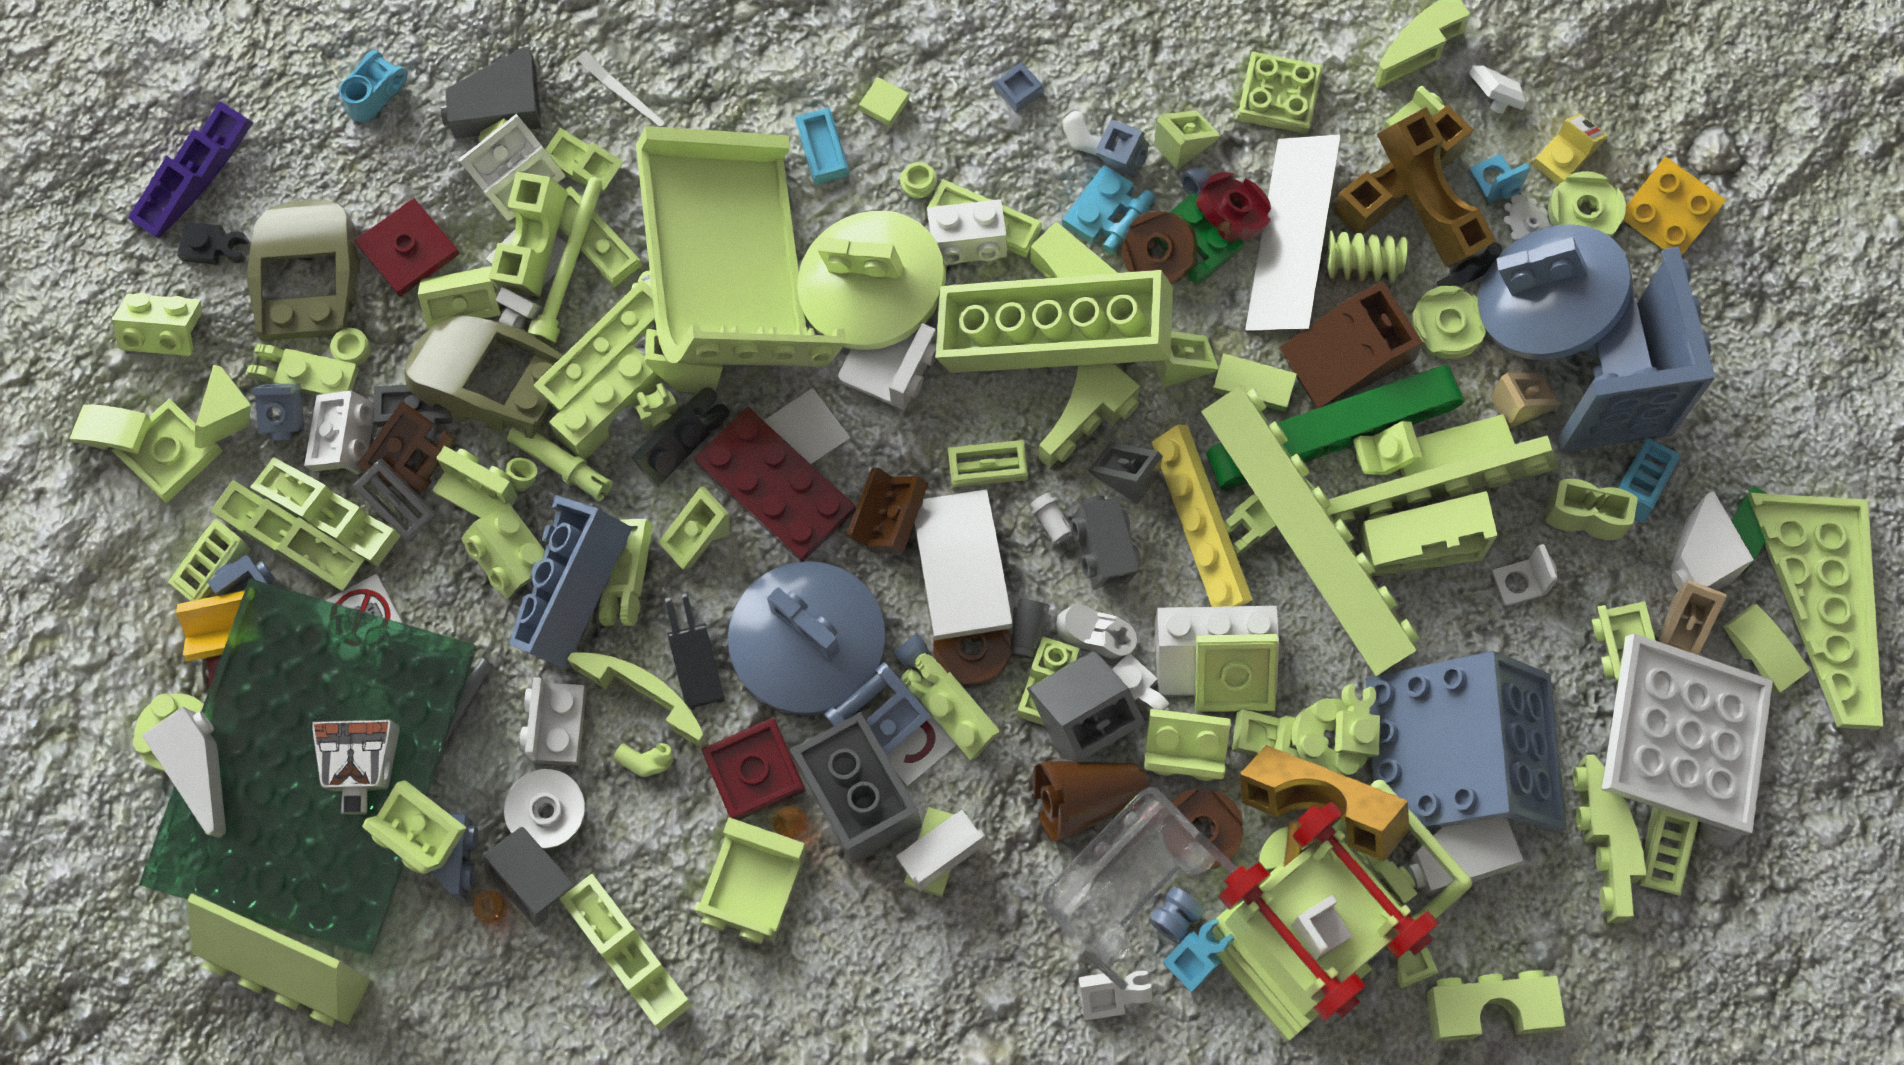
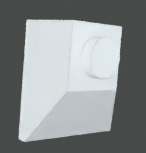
M1714 491L1706 494L1685 520L1670 568L1673 583L1678 591L1687 580L1719 590L1730 585L1753 561L1751 554Z

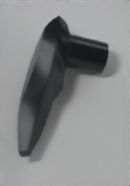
M1497 242L1490 244L1482 254L1469 258L1461 263L1450 275L1437 281V286H1456L1473 281L1486 274L1491 264L1501 254V245Z

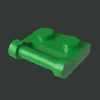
M1193 192L1169 213L1183 217L1192 226L1198 242L1197 253L1205 262L1199 263L1197 261L1195 268L1189 271L1188 279L1195 286H1198L1240 252L1244 247V241L1241 238H1238L1235 242L1223 239L1219 235L1218 229L1196 207L1198 196ZM1160 238L1155 240L1165 251L1168 249V243H1163Z

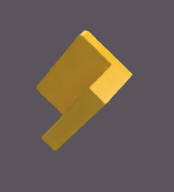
M256 588L177 604L176 614L186 637L183 650L186 662L257 648L264 644L267 618Z

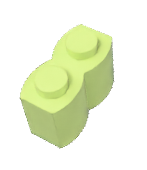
M1563 479L1558 482L1549 496L1545 522L1563 531L1575 532L1584 530L1591 536L1603 540L1622 539L1634 524L1638 498L1634 494L1620 488L1607 487L1598 489L1591 483L1583 480Z

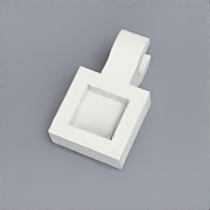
M1130 653L1127 654L1112 668L1127 685L1136 704L1139 703L1149 714L1150 709L1169 711L1167 706L1170 703L1159 692L1152 689L1157 684V678Z
M1119 971L1078 978L1084 1021L1124 1015V1004H1142L1153 1000L1152 987L1148 981L1147 971L1133 972L1122 981Z

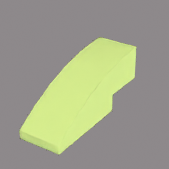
M1439 0L1417 15L1401 31L1381 60L1374 80L1376 87L1379 88L1440 59L1446 41L1464 33L1470 13L1461 0Z

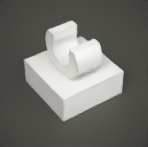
M504 287L501 288L496 298V301L507 306L500 317L499 323L519 329L524 327L527 317L536 320L537 315L542 314L544 307Z

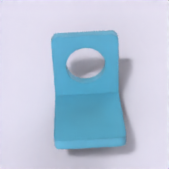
M1498 154L1472 166L1469 173L1488 204H1491L1502 198L1508 199L1518 194L1523 189V184L1531 168L1526 163L1511 170L1504 157ZM1496 168L1503 174L1497 176L1493 185H1491L1483 177V172L1486 169Z

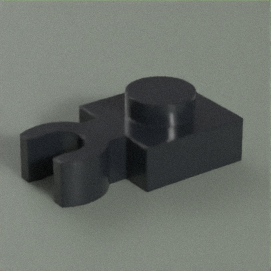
M185 222L177 256L184 262L218 265L220 256H226L233 263H242L245 261L244 255L241 251H232V249L237 244L248 245L249 240L244 233L239 231L230 232L225 235V230L221 225Z

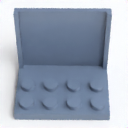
M1679 247L1662 250L1663 262L1637 303L1652 367L1640 369L1634 372L1633 375L1618 377L1616 373H1608L1595 378L1557 438L1560 453L1645 440L1646 437L1654 439L1673 436L1715 379L1709 356L1711 352L1710 338L1707 332L1702 331L1699 320L1701 315L1700 302L1697 296L1692 295L1689 284L1691 279L1690 266L1687 260L1682 259Z
M1489 651L1365 678L1366 688L1374 687L1376 691V700L1370 707L1369 714L1380 716L1379 755L1372 758L1373 780L1385 781L1398 797L1407 800L1408 808L1427 830L1499 817L1549 832L1567 830L1551 674L1496 651Z

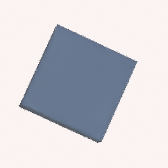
M1022 62L993 82V88L1015 113L1044 94V86Z

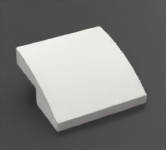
M517 114L459 158L460 163L508 222L515 217L514 213L507 208L516 172L551 177L557 183L566 177Z

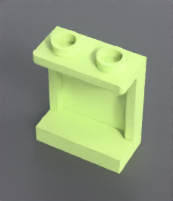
M728 817L723 830L725 836L723 845L702 900L696 903L694 911L699 917H702L701 924L718 931H724L725 926L740 931V938L762 945L764 939L774 942L808 852L806 845L803 842Z

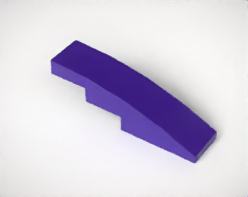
M219 101L201 131L192 129L175 158L165 157L128 216V219L153 236L160 238L209 186L233 155L254 122L229 105Z

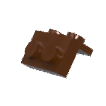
M872 468L847 531V536L872 553H903L910 539L911 530L918 511L923 504V498L929 483L919 476L892 477L881 468Z

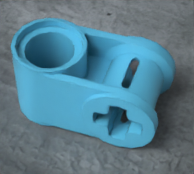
M372 50L366 54L361 63L341 83L339 88L340 96L349 117L357 122H367L375 118L386 103L403 88L408 76L407 70L402 66H394L386 61L383 54L378 50Z

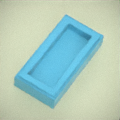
M830 107L795 116V123L814 185L850 176Z

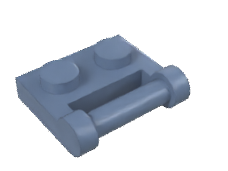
M883 662L875 669L876 675L836 709L831 707L824 715L835 726L853 716L888 685L895 695L866 719V722L887 755L930 718L931 715L890 667Z

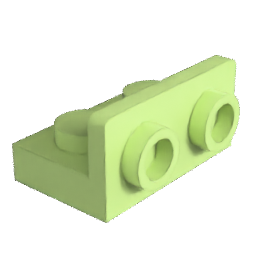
M1150 709L1144 769L1163 776L1175 773L1191 775L1203 781H1210L1214 778L1224 779L1230 719Z

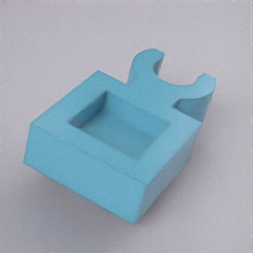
M1216 918L1200 928L1199 936L1194 931L1187 935L1163 961L1168 969L1191 993L1198 989L1222 963L1215 953L1225 950L1234 941L1232 934L1221 941L1215 939L1213 928L1219 923Z

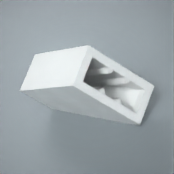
M1504 817L1442 827L1434 835L1435 839L1467 873L1472 882L1515 869L1524 861L1508 820ZM1424 846L1410 859L1412 865L1408 866V872L1416 883L1415 888H1421L1424 898L1440 893L1453 881Z

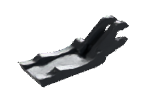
M684 593L681 596L689 627L679 630L672 598H665L672 632L667 633L684 703L690 710H694L695 707L714 702H724L725 697L706 623L695 626L688 594Z

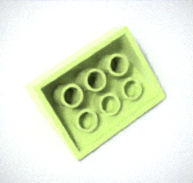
M192 893L187 900L192 953L205 960L202 968L221 977H225L227 971H231L241 976L237 984L259 994L263 987H266L277 993L274 1001L293 1010H296L301 1003L313 1009L310 1015L311 1018L332 1027L336 1020L346 1025L349 1024L371 981L369 978L333 957Z

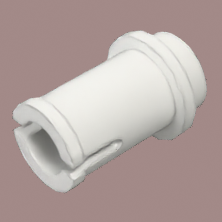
M1046 493L1036 498L1030 504L1033 509L1031 514L1033 517L1040 519L1055 545L1072 536L1071 526L1057 505L1059 503L1058 498L1052 497L1050 493Z

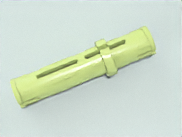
M515 427L511 428L507 436L508 442L516 445L561 475L564 483L569 486L576 485L594 497L596 501L604 499V496L600 494L601 492L606 496L612 488V480L605 478L587 466V461L584 458L572 456L538 432L531 439L525 437V429L519 428L520 430L518 431Z

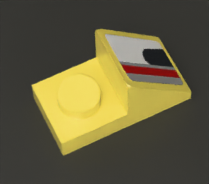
M1580 113L1563 122L1558 135L1539 153L1532 165L1559 185L1565 181L1566 177L1575 173L1607 139L1608 135Z

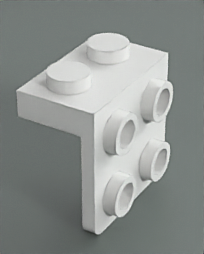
M922 323L916 335L912 334L894 345L872 350L851 349L839 372V381L843 385L905 411L911 397L916 398L924 380L922 375L927 365L932 366L936 360V329Z

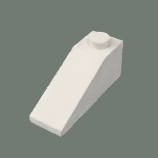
M181 707L142 734V737L206 834L221 838L226 834L218 749L216 742L210 735L214 731V727L201 711L196 713Z

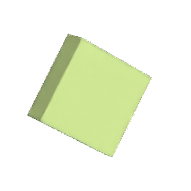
M877 77L860 102L859 111L891 127L908 102L909 93Z

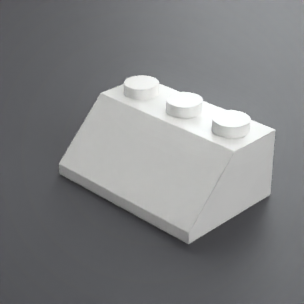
M1277 606L1157 608L1154 621L1157 692L1163 697L1195 696L1196 636L1277 634L1279 657ZM1277 657V680H1278V657Z

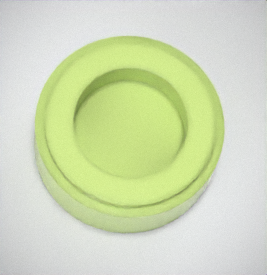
M346 328L334 335L330 343V350L336 360L360 366L368 359L371 346L362 331L355 328Z

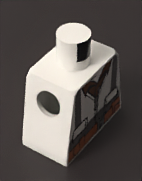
M391 720L313 722L320 783L322 788L329 791H342V814H366L367 791L388 789L400 725Z

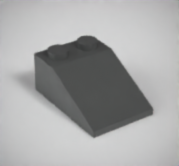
M861 712L790 750L851 865L922 827L917 807Z

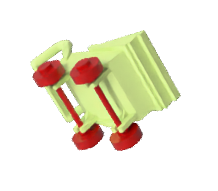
M1376 780L1370 785L1389 794L1396 795L1383 780ZM1333 801L1321 809L1317 805L1312 806L1297 820L1301 827L1291 837L1302 850L1308 846L1310 847L1285 867L1281 864L1269 873L1261 862L1256 863L1248 870L1242 865L1224 880L1228 887L1218 898L1228 909L1216 918L1219 923L1213 928V936L1218 941H1221L1232 934L1234 941L1228 948L1215 954L1221 959L1222 966L1287 1043L1318 1016L1325 1022L1334 1013H1337L1341 1019L1360 1003V1000L1355 995L1367 986L1361 980L1372 970L1367 962L1385 947L1397 959L1408 950L1416 956L1434 940L1429 932L1439 924L1436 918L1471 888V878L1409 808L1410 832L1453 879L1444 890L1413 916L1410 915L1411 910L1408 906H1402L1360 856L1347 846L1345 835L1343 834L1346 832V825L1341 820L1344 814ZM1333 895L1337 901L1334 909L1352 934V937L1315 961L1292 924L1299 915Z

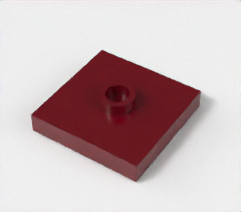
M415 198L354 240L357 247L399 297L406 294L417 286L422 279L428 278L459 255L458 249Z
M774 717L701 749L727 813L732 819L742 820L806 792Z

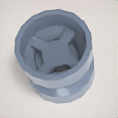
M1173 886L1165 897L1166 903L1164 906L1155 909L1148 920L1161 934L1171 941L1180 944L1188 935L1187 928L1191 923L1199 921L1205 913V909L1188 893Z

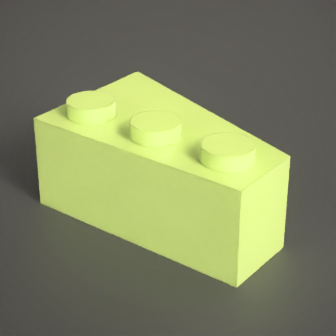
M1487 491L1391 515L1388 513L1376 514L1363 522L1359 532L1362 552L1376 571L1370 575L1371 577L1482 561L1497 537Z

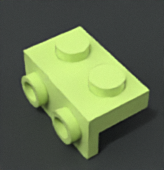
M142 293L127 294L112 318L118 348L123 351L190 356L194 350L191 332L203 313L201 301L185 299L179 296L160 297L148 296Z
M444 446L436 459L444 473L433 488V491L444 500L479 519L508 502L513 506L517 500L518 495L510 483L511 477L501 469L491 466L489 470L477 464L479 460L474 455L463 449L455 452Z
M509 502L473 522L461 538L468 554L477 560L488 575L491 585L500 591L505 599L514 596L522 586L532 581L530 575L534 562L542 561L545 552L544 548Z
M1645 601L1612 609H1606L1605 605L1598 606V618L1591 619L1597 643L1605 642L1608 656L1601 657L1606 680L1614 679L1616 689L1618 688L1625 637L1637 634L1655 640Z
M406 780L396 783L378 815L367 818L362 825L365 830L372 834L371 837L374 842L384 848L391 849L402 858L403 864L407 868L422 874L442 868L466 830L463 824Z

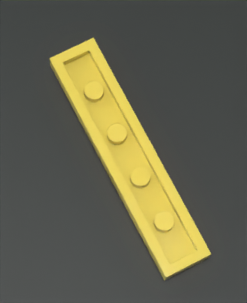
M1177 424L1152 441L1153 448L1163 456L1161 470L1211 606H1243L1253 600L1189 427L1188 425Z

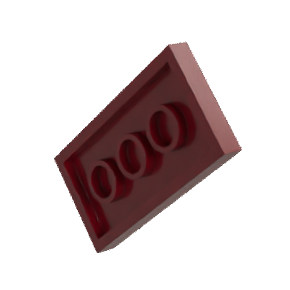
M749 407L743 410L693 457L695 463L800 562H804L855 513L856 506Z

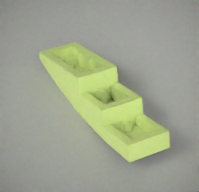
M275 457L271 459L251 486L255 492L294 517H300L377 567L400 538V535L393 528L367 515L360 507L333 493L326 485Z
M234 480L231 481L210 510L212 515L341 592L345 590L365 561V559L300 517H294L268 499H262Z
M590 874L559 898L659 1031L663 1030L693 1006L593 874Z

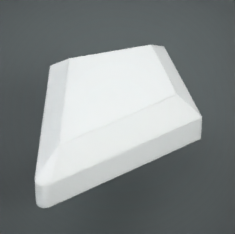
M1472 66L1469 75L1489 98L1494 99L1490 107L1493 111L1503 114L1508 105L1523 110L1526 101L1520 83L1485 66Z

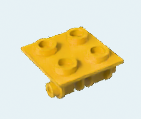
M1665 156L1626 205L1623 221L1661 249L1679 247L1682 256L1706 225L1716 217L1726 199Z

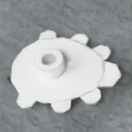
M1516 194L1511 198V203L1504 205V210L1508 213L1510 212V215L1505 216L1503 221L1505 224L1511 225V230L1513 231L1510 234L1511 239L1518 240L1534 231L1553 226L1546 217L1548 210L1544 207L1540 209L1536 207V199L1529 198L1526 201L1523 195Z

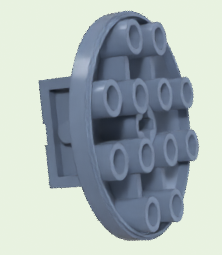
M1557 225L1543 228L1527 234L1512 243L1491 264L1479 290L1478 309L1480 318L1488 334L1497 345L1507 352L1522 358L1548 361L1587 351L1617 325L1626 311L1633 287L1631 268L1621 247L1611 237L1597 229L1582 225Z
M796 562L783 565L758 578L739 599L733 611L728 630V646L731 661L737 676L745 688L756 699L770 708L800 716L824 714L831 707L835 709L877 674L875 669L882 663L886 644L882 612L873 594L851 573L834 565L821 562Z

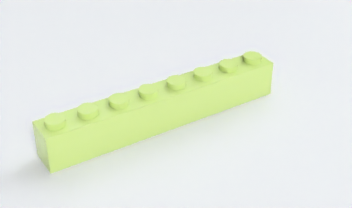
M1240 385L1201 412L1375 676L1417 651L1419 648L1415 642L1420 637L1408 619L1401 622L1393 611V608L1398 604L1385 585L1378 588L1370 576L1376 571L1363 552L1356 555L1348 543L1354 538L1341 519L1334 522L1326 510L1332 505L1322 489L1318 486L1313 490L1306 480L1305 476L1310 472L1298 454L1291 457L1283 444L1288 441V438L1276 421L1269 424L1261 411L1267 407L1254 388L1248 392L1245 387Z

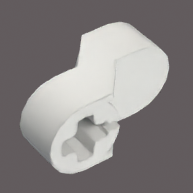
M1078 604L1063 610L1057 617L1056 628L1059 635L1075 647L1096 651L1109 659L1123 657L1131 653L1136 647L1137 637L1133 627L1117 616L1099 613L1086 605Z

